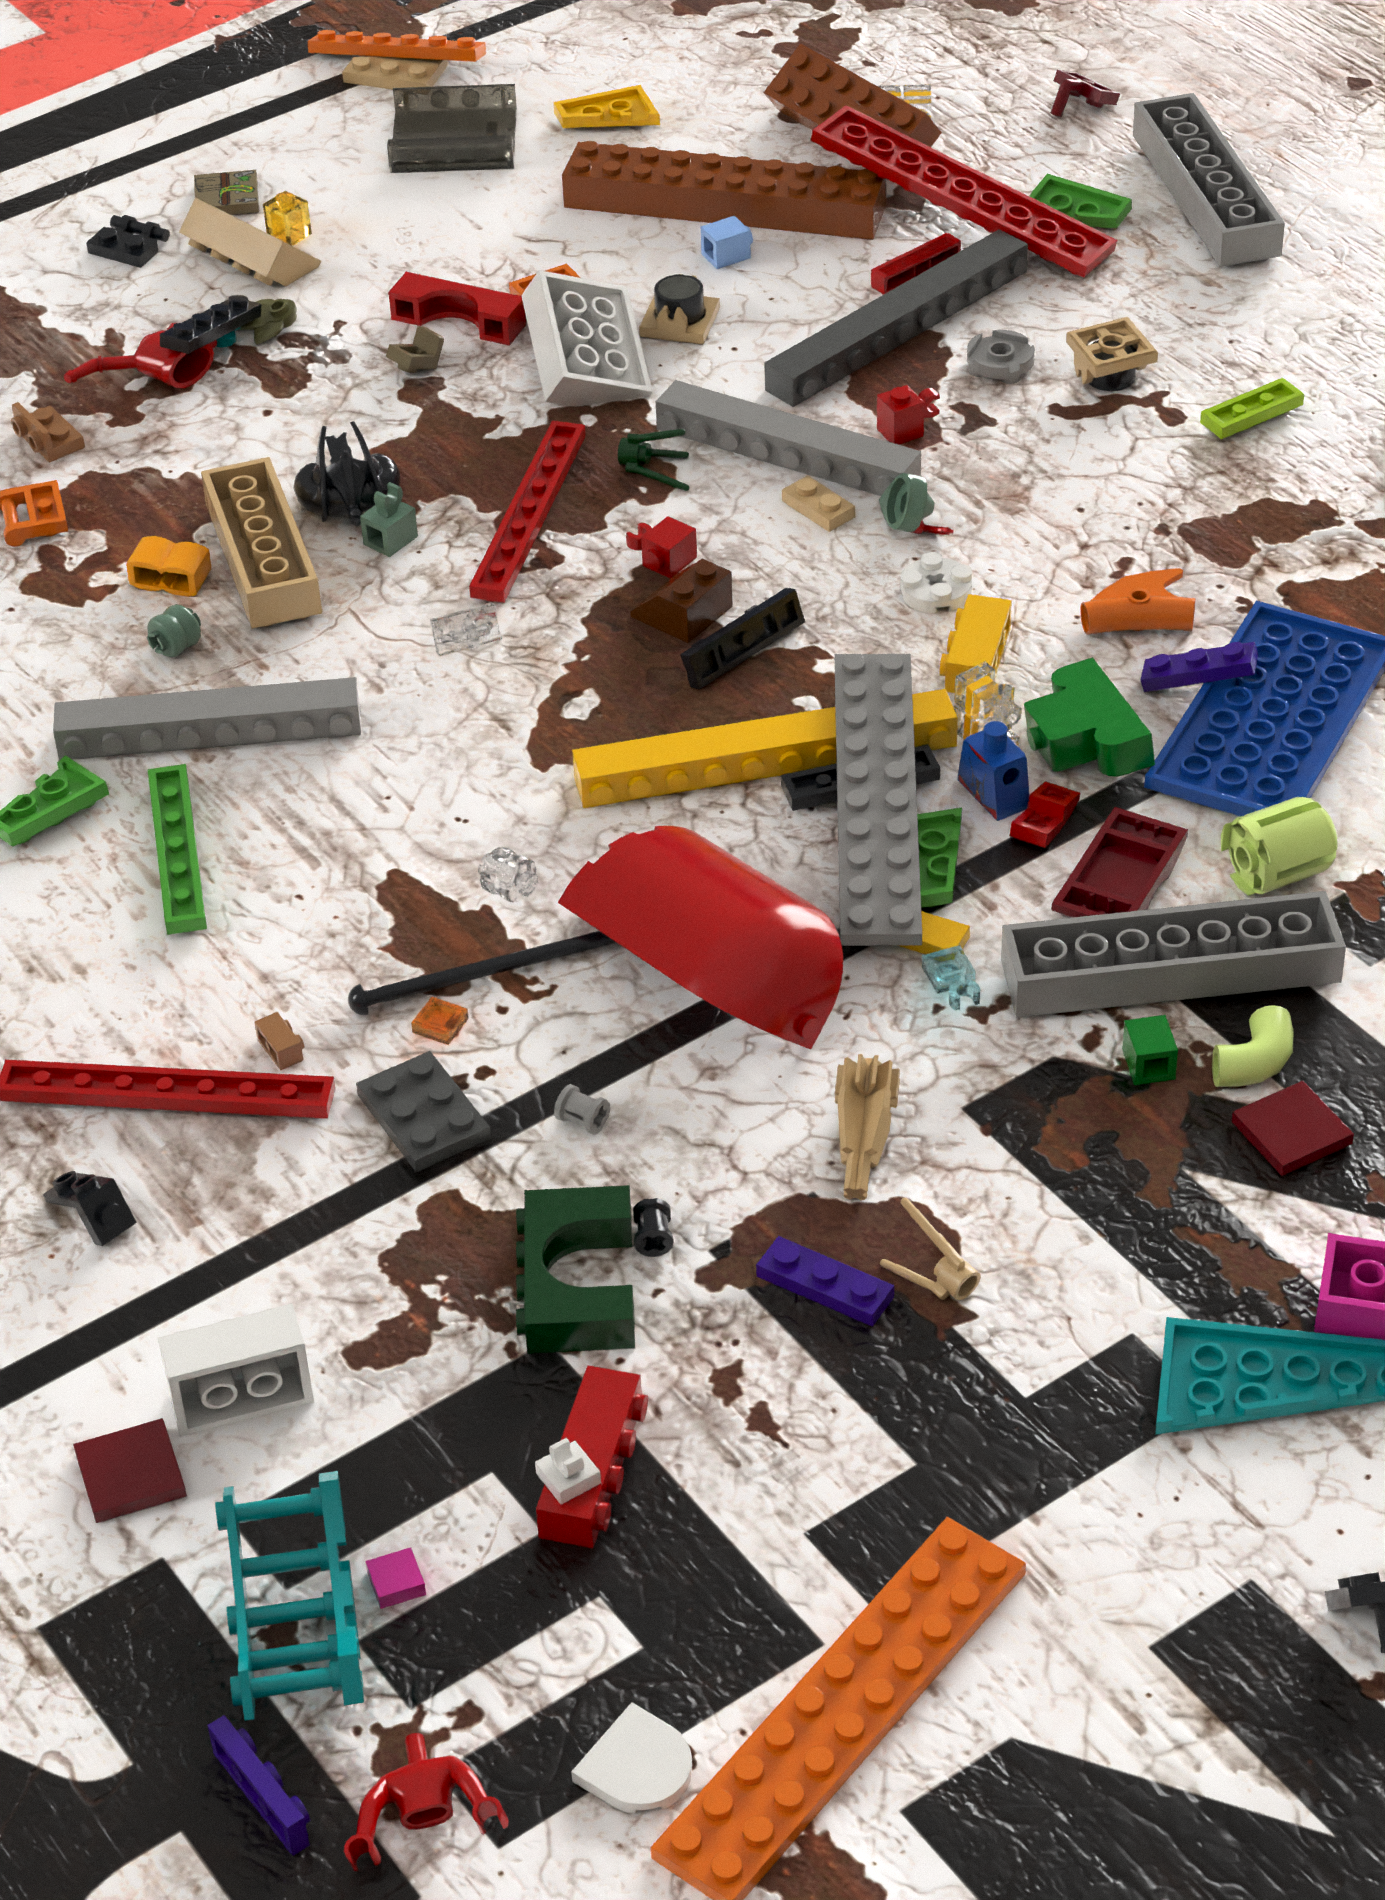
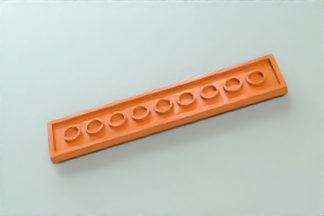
M946 1517L650 1847L651 1859L712 1900H744L1024 1577L1026 1563L958 1522Z

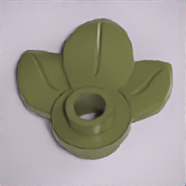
M290 299L258 300L256 302L261 303V317L241 326L236 331L254 330V341L256 345L275 337L282 329L291 326L296 321L297 307L294 301Z

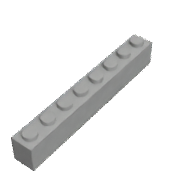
M675 380L655 401L657 430L684 429L686 433L680 437L882 496L891 482L902 473L921 476V451Z
M356 677L55 702L53 734L58 758L60 760L66 755L71 759L361 735Z

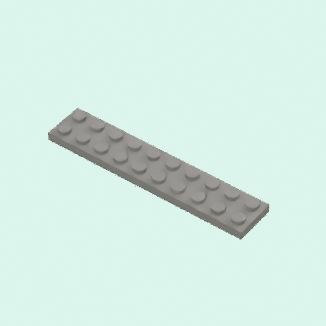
M835 654L841 945H922L911 654Z

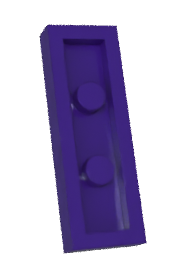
M1255 641L1248 643L1232 642L1223 647L1211 649L1196 648L1186 653L1174 655L1159 654L1145 659L1140 679L1143 691H1156L1254 675L1258 658Z
M780 1236L776 1238L756 1264L757 1277L872 1327L894 1298V1285Z
M225 1715L208 1724L213 1754L290 1854L294 1856L310 1846L306 1824L310 1822L307 1809L296 1795L291 1798L287 1796L282 1789V1779L273 1764L269 1761L262 1764L255 1755L257 1754V1749L248 1732L242 1727L236 1730Z

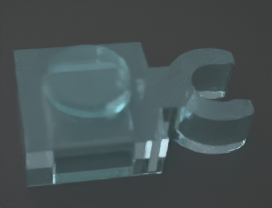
M960 945L922 955V969L937 994L949 991L948 1002L952 1009L955 1011L960 1010L961 996L970 997L975 1005L980 1004V987L975 982L976 971Z

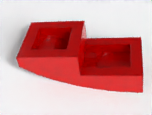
M1045 781L1030 794L1027 809L1011 822L1009 836L1046 848L1069 819L1080 799V792Z

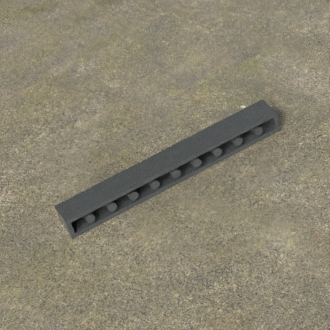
M1000 229L764 362L765 391L792 407L800 404L1026 273L1028 244Z

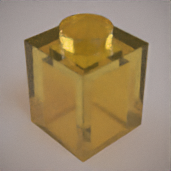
M284 191L263 204L266 233L291 246L312 234L307 200Z

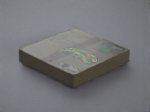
M256 169L194 175L196 198L230 215L259 212Z

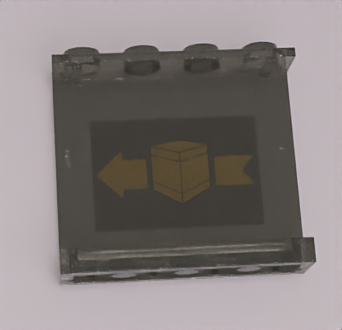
M515 84L393 88L395 106L393 138L388 139L387 142L390 173L514 169L517 123Z

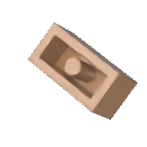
M278 1012L254 1022L258 1042L280 1071L304 1060L302 1049L305 1046L300 1035L293 1033L287 1019L283 1020Z

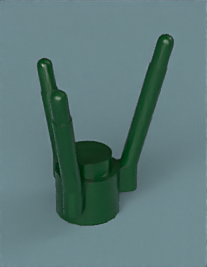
M684 429L646 434L628 433L627 438L623 437L620 440L618 462L620 465L625 466V472L638 473L684 491L689 490V485L642 467L643 464H649L651 456L687 459L689 457L688 452L652 449L651 444L645 443V441L683 436L686 433Z

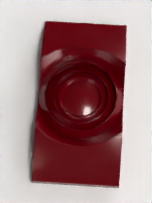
M1114 807L1052 902L1051 911L1074 918L1148 910L1156 890L1172 873L1188 837V829Z

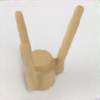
M902 1198V1206L945 1256L939 1260L934 1268V1274L937 1276L936 1282L887 1259L880 1261L881 1267L932 1291L941 1300H945L950 1294L956 1300H963L968 1297L978 1286L981 1274L956 1252L951 1244L947 1242L942 1234L935 1230L908 1198Z

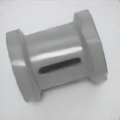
M572 1084L567 1085L561 1091L554 1108L556 1119L563 1122L568 1119L584 1126L585 1130L593 1135L598 1134L602 1130L610 1113V1103L607 1099L589 1097L580 1093L579 1087Z

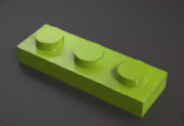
M1282 377L1201 411L1200 423L1220 439H1224L1304 404V393Z

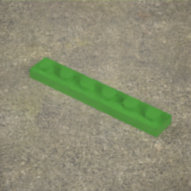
M186 764L148 769L167 935L207 929Z

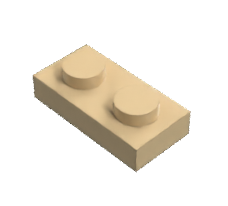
M808 475L782 489V501L828 532L855 518V505Z

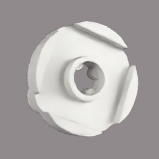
M937 552L924 553L921 556V560L909 564L901 573L900 591L903 593V600L911 608L925 613H937V607L949 606V612L957 610L965 605L968 594L972 595V569L970 566L955 560L942 558V555Z

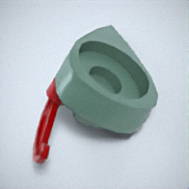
M908 473L898 475L879 499L881 511L888 526L895 530L915 534L929 532L950 535L954 533V530H951L949 527L924 524L922 519L933 513L935 502L927 493V482L922 476Z

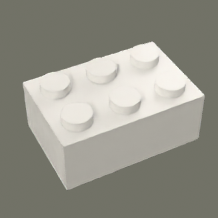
M293 1304L269 1308L264 1311L157 1337L168 1392L180 1437L314 1403L305 1343Z

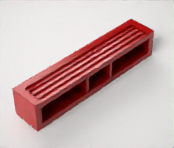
M947 232L871 269V287L883 295L960 252L961 240Z

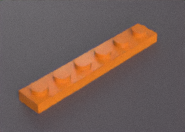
M322 30L318 32V35L308 40V53L476 62L486 55V43L475 42L473 37H461L457 41L447 40L446 36H431L429 39H419V35L406 34L402 35L401 38H393L390 33H376L373 36H363V32L352 31L345 33V35H336L334 30Z

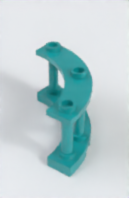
M338 1471L319 1473V1487L311 1488V1493L240 1504H236L234 1486L224 1487L223 1501L215 1502L218 1530H227L235 1598V1605L227 1606L230 1636L237 1635L238 1676L230 1677L233 1706H243L244 1720L255 1719V1698L332 1687L333 1692L342 1690L344 1706L364 1703L363 1678L359 1666V1659L361 1657L350 1561H340L338 1546L347 1544ZM312 1512L314 1517L323 1516L326 1542H319L318 1548L243 1559L239 1523ZM320 1567L321 1572L330 1570L332 1591L323 1592V1597L248 1608L245 1578ZM326 1617L327 1621L335 1620L336 1634L327 1635L328 1640L252 1651L250 1632L252 1627ZM325 1660L331 1661L329 1662V1667L254 1678V1671Z

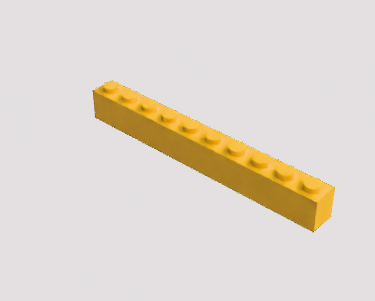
M946 689L912 694L914 747L928 744L931 750L956 747L958 717ZM835 707L572 750L574 779L582 807L601 806L781 776L783 774L835 764Z

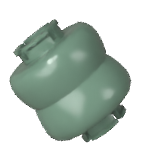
M175 604L169 606L163 614L152 617L147 625V640L152 649L156 648V653L173 658L179 656L185 648L196 645L201 637V621L196 613L192 614L193 610Z

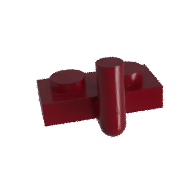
M1057 70L1053 81L1060 84L1050 113L1062 117L1069 95L1076 97L1082 95L1086 97L1085 102L1087 104L1103 108L1104 104L1117 105L1120 93L1077 72Z

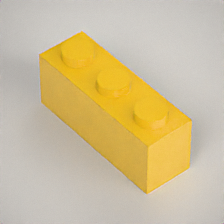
M968 594L964 608L957 609L955 617L956 631H950L947 643V652L949 654H942L939 669L940 676H945V689L947 692L966 695L967 685L987 675L995 681L1011 630L1012 600ZM987 684L974 690L972 696L986 697Z

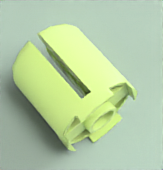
M1295 797L1238 817L1232 822L1225 824L1221 833V851L1229 850L1231 862L1236 871L1229 875L1236 886L1248 896L1255 893L1264 894L1323 873L1334 863L1338 847L1336 829L1329 814L1318 802L1312 798Z

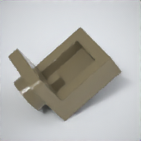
M418 326L413 344H389L386 357L398 363L397 367L400 370L409 373H417V369H436L444 337L425 326Z

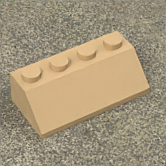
M196 197L179 233L190 238L188 244L204 253L208 247L211 248L210 256L226 264L229 259L234 260L232 267L248 275L251 270L256 271L253 278L269 286L272 285L273 281L288 286L318 268L321 263L319 259Z

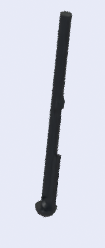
M596 931L388 984L373 990L364 991L362 985L358 984L349 992L348 1004L355 1013L368 1015V1006L376 1003L412 996L617 942L602 932Z

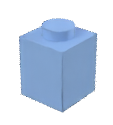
M735 216L700 226L701 254L716 269L751 258L750 245L753 243L751 230Z

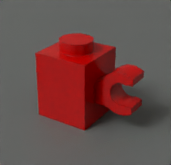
M908 385L896 387L890 391L878 394L877 430L889 442L898 445L923 437L924 418H932L940 413V410L931 403L934 400L940 399V395L933 388H927L917 395Z
M669 516L653 528L646 523H639L638 535L631 532L626 533L627 546L633 550H642L643 566L668 578H672L697 558L696 528Z

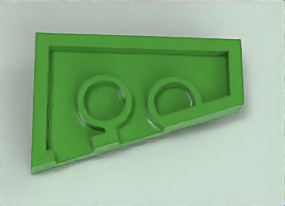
M1048 173L1029 195L1090 227L1117 229L1132 210V199Z
M65 755L57 762L59 769L51 776L43 774L35 780L37 788L30 794L18 795L0 810V839L14 847L17 844L29 841L32 836L48 827L60 824L65 818L81 809L93 806L96 801L109 795L106 781Z

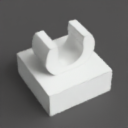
M565 1438L549 1447V1455L535 1461L536 1474L560 1504L601 1484L599 1469L576 1441L570 1443Z

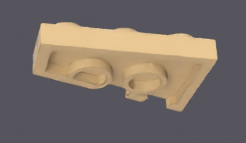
M377 56L353 57L342 71L343 83L428 94L449 64L448 60Z

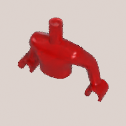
M412 1733L405 1738L408 1765L384 1774L367 1792L360 1806L356 1835L351 1836L346 1841L344 1853L355 1872L358 1871L357 1859L363 1853L369 1852L375 1866L381 1863V1856L373 1841L381 1810L386 1805L395 1803L399 1812L400 1822L405 1828L418 1830L434 1827L446 1822L453 1816L452 1793L455 1785L461 1788L473 1806L472 1816L481 1834H486L484 1823L489 1817L497 1815L503 1829L508 1827L509 1820L500 1801L495 1797L487 1796L480 1780L465 1762L456 1756L450 1755L428 1759L424 1735Z

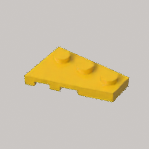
M641 85L553 102L554 114L563 128L660 125V114Z

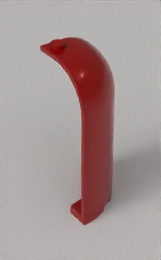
M655 826L654 830L636 834L631 832L608 845L610 850L602 855L594 864L588 861L563 892L558 901L560 905L688 991L748 1024L792 1043L812 1049L836 1002L843 974V950L837 929L831 919L813 904L695 831L677 826Z

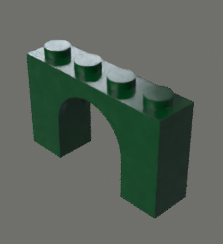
M630 1185L524 1190V1208L516 1209L517 1234L524 1235V1241H516L517 1268H524V1274L516 1275L517 1301H524V1308L516 1309L517 1336L526 1335L527 1354L635 1349L633 1285L577 1287L557 1280L548 1272L554 1263L572 1252L587 1249L632 1247Z

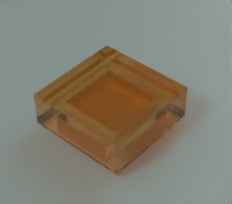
M431 997L411 1022L412 1033L449 1045L469 1019L468 1009Z

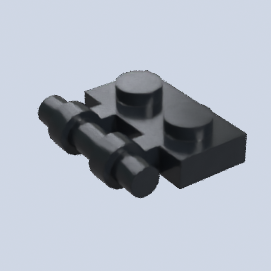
M113 215L110 219L111 227H103L86 242L89 254L141 268L159 252L157 240L167 242L170 232L168 229L161 228L158 223L148 221L145 224L138 222L132 216L124 215L120 217Z

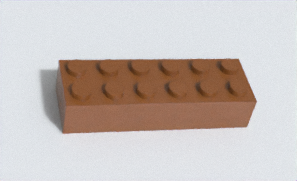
M801 43L763 92L781 113L812 131L846 105L929 147H932L942 133L925 112Z

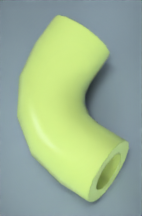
M1275 1005L1257 1009L1249 1019L1252 1036L1250 1042L1238 1045L1214 1046L1212 1074L1216 1087H1240L1259 1084L1281 1071L1293 1053L1294 1032L1291 1016L1287 1009Z

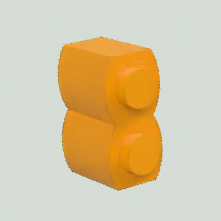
M157 536L143 537L126 563L129 584L147 591L163 589L173 595L187 597L197 595L212 569L210 552L207 547L193 542H179L175 544L166 538Z

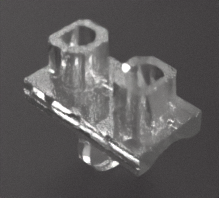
M493 602L430 619L436 652L439 656L469 648L470 650H475L480 645L502 640L497 621L496 605Z

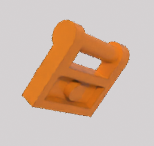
M57 480L0 491V510L3 512L6 526L3 534L5 542L9 546H20L29 538L53 536L57 533L68 532ZM26 503L29 520L19 522L16 508L19 504Z

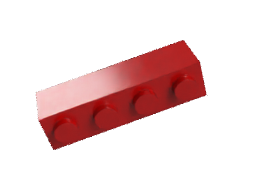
M587 1365L561 1440L567 1438L570 1443L573 1441L578 1443L599 1469L601 1484L563 1504H560L546 1485H544L536 1507L539 1538L594 1548L599 1530H607L611 1516V1503H609L612 1493L619 1494L624 1476V1467L622 1466L624 1457L631 1458L636 1442V1431L634 1430L636 1422H643L647 1413L648 1395L642 1394L640 1374Z

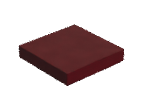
M1300 1081L1248 1104L1232 1113V1123L1281 1176L1353 1144L1354 1133L1304 1081Z
M163 1418L73 1444L96 1523L187 1497L182 1475Z

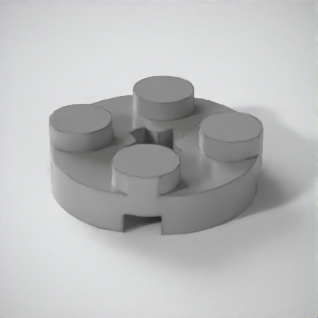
M993 330L992 336L983 339L981 333L973 337L967 346L969 373L975 377L1000 379L1006 384H1014L1019 382L1021 375L1027 373L1034 365V345L1031 347L1028 344V338L1015 331Z

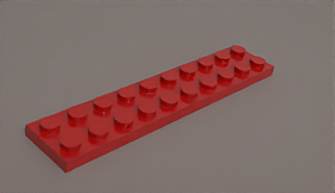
M846 105L812 131L810 141L822 146L826 151L834 152L848 159L852 164L860 165L876 173L878 177L888 179L902 186L906 191L914 192L928 199L932 204L942 206L956 213L960 218L970 220L984 227L990 233L1000 229L1027 243L1029 251L1039 255L1046 261H1051L1067 269L1074 275L1084 278L1115 251L1118 240Z

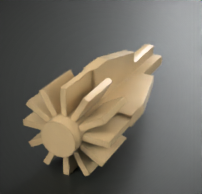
M858 1054L857 1063L846 1057L844 1065L838 1064L834 1095L835 1103L838 1104L841 1163L846 1165L843 1190L844 1197L849 1200L857 1198L862 1201L867 1198L870 1168L878 1166L890 1131L892 1114L890 1110L891 1107L897 1108L900 1069H892L893 1062L891 1060L882 1064L878 1061V1055H874L873 1058H864L863 1054Z

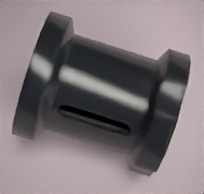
M659 1198L643 1199L633 1207L634 1223L637 1224L638 1232L634 1237L635 1249L640 1254L648 1257H657L668 1253L673 1248L674 1243L672 1232L668 1229V1223L671 1220L670 1205Z

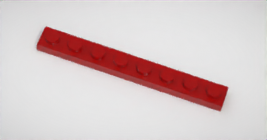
M560 421L551 422L469 585L470 598L505 603L586 437L585 425Z
M5 1059L0 1074V1101L326 1119L329 1117L336 1089L333 1076Z

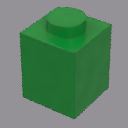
M1166 1015L1124 1020L1122 1051L1134 1085L1176 1080L1178 1048Z

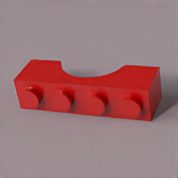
M407 271L388 292L391 320L422 326L440 318H460L470 321L478 327L481 340L508 346L512 344L527 325L522 296Z

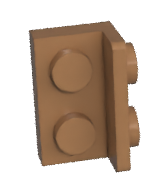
M19 402L11 405L14 416L11 418V425L15 434L18 437H23L29 443L31 449L35 453L39 452L49 463L85 448L83 436L53 407L47 406L29 413Z

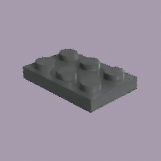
M431 1051L356 1083L357 1094L416 1172L491 1139L490 1126Z

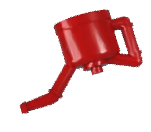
M176 323L170 324L166 330L172 328ZM160 330L146 335L140 342L134 355L98 356V358H93L73 370H68L64 374V380L67 383L77 382V379L97 371L103 373V371L136 369L142 374L165 382L172 387L186 388L199 381L209 370L213 362V348L216 347L217 340L186 354L160 347V333L166 331Z

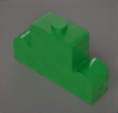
M1093 657L1057 669L1051 676L1053 693L1024 703L1027 738L1033 751H1039L1054 772L1063 771L1096 759L1099 771L1108 776H1122L1155 765L1152 733Z

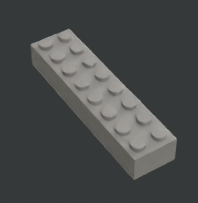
M1194 93L1135 102L1133 137L1220 267H1232L1240 263L1266 261L1269 258L1282 256L1285 222Z
M1326 891L1002 925L1001 963L1017 1018L1342 983L1346 945Z

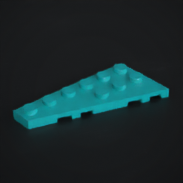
M1166 1317L1155 1435L1385 1401V1340Z

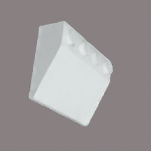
M538 270L521 296L545 402L577 407L650 396L653 391L627 286Z

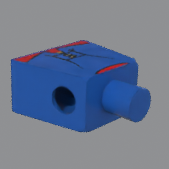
M992 721L984 726L983 731L970 735L963 741L957 780L996 821L1026 810L1030 795L1025 753L1007 736L1008 728L1004 723Z

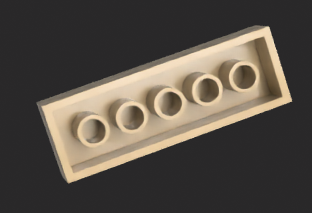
M270 457L201 471L206 507L251 629L268 627L276 623L294 619H305L309 616L322 614L318 578Z

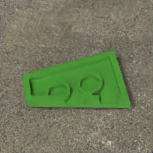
M962 807L917 814L921 908L953 902Z

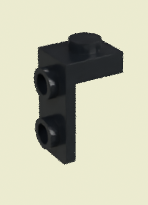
M70 1171L56 1178L52 1183L54 1187L43 1194L47 1203L76 1208L95 1245H105L137 1223L114 1178Z

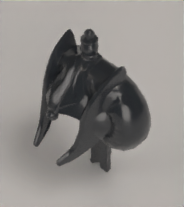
M354 421L350 422L361 446L364 460L353 458L352 450L348 446L346 438L347 432H343L336 439L334 435L326 436L327 427L322 426L317 446L316 463L305 465L297 473L293 485L298 502L305 509L322 516V522H326L328 517L348 515L350 522L358 527L361 525L360 516L363 514L362 512H366L375 506V492L379 491L387 495V484L389 482L400 486V471L395 462L388 456L380 453H370L365 439ZM325 439L331 456V465L329 466L325 464Z

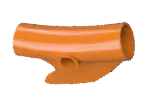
M1181 568L1149 571L1125 576L1102 590L1090 601L1081 603L1080 616L1082 627L1087 635L1113 631H1143L1151 629L1192 631L1196 598L1178 597L1165 589L1168 585L1183 577V570Z

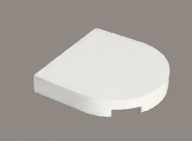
M631 1702L571 1771L572 1782L623 1812L637 1813V1810H648L658 1807L665 1809L676 1803L687 1791L691 1782L692 1755L686 1739L678 1730Z

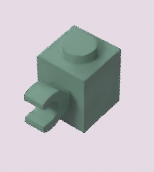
M389 482L387 484V495L379 491L375 492V506L362 514L360 520L363 545L391 557L417 538L418 531L415 508L402 502V488Z

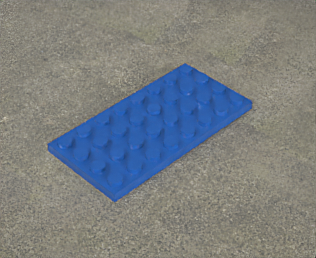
M1256 600L1230 643L1255 641L1258 651L1255 674L1206 682L1202 685L1155 759V765L1151 766L1146 773L1144 788L1240 817L1295 797L1311 798L1385 671V636Z

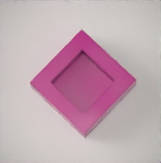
M411 1547L365 1561L367 1574L380 1609L426 1595L425 1583Z

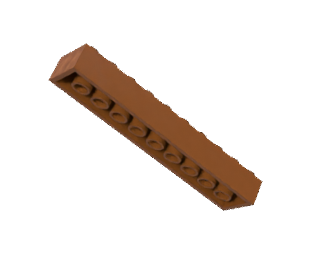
M594 141L577 143L562 173L564 208L707 223L735 216L748 227L873 240L886 207V179L878 177L876 173L868 169L856 170L846 169L842 166H816L807 162L796 164L782 162L777 159L766 161L751 159L746 156L726 157L716 153L697 154L689 153L685 150L667 151L659 150L655 147L637 148L628 147L625 144L607 145L598 144Z

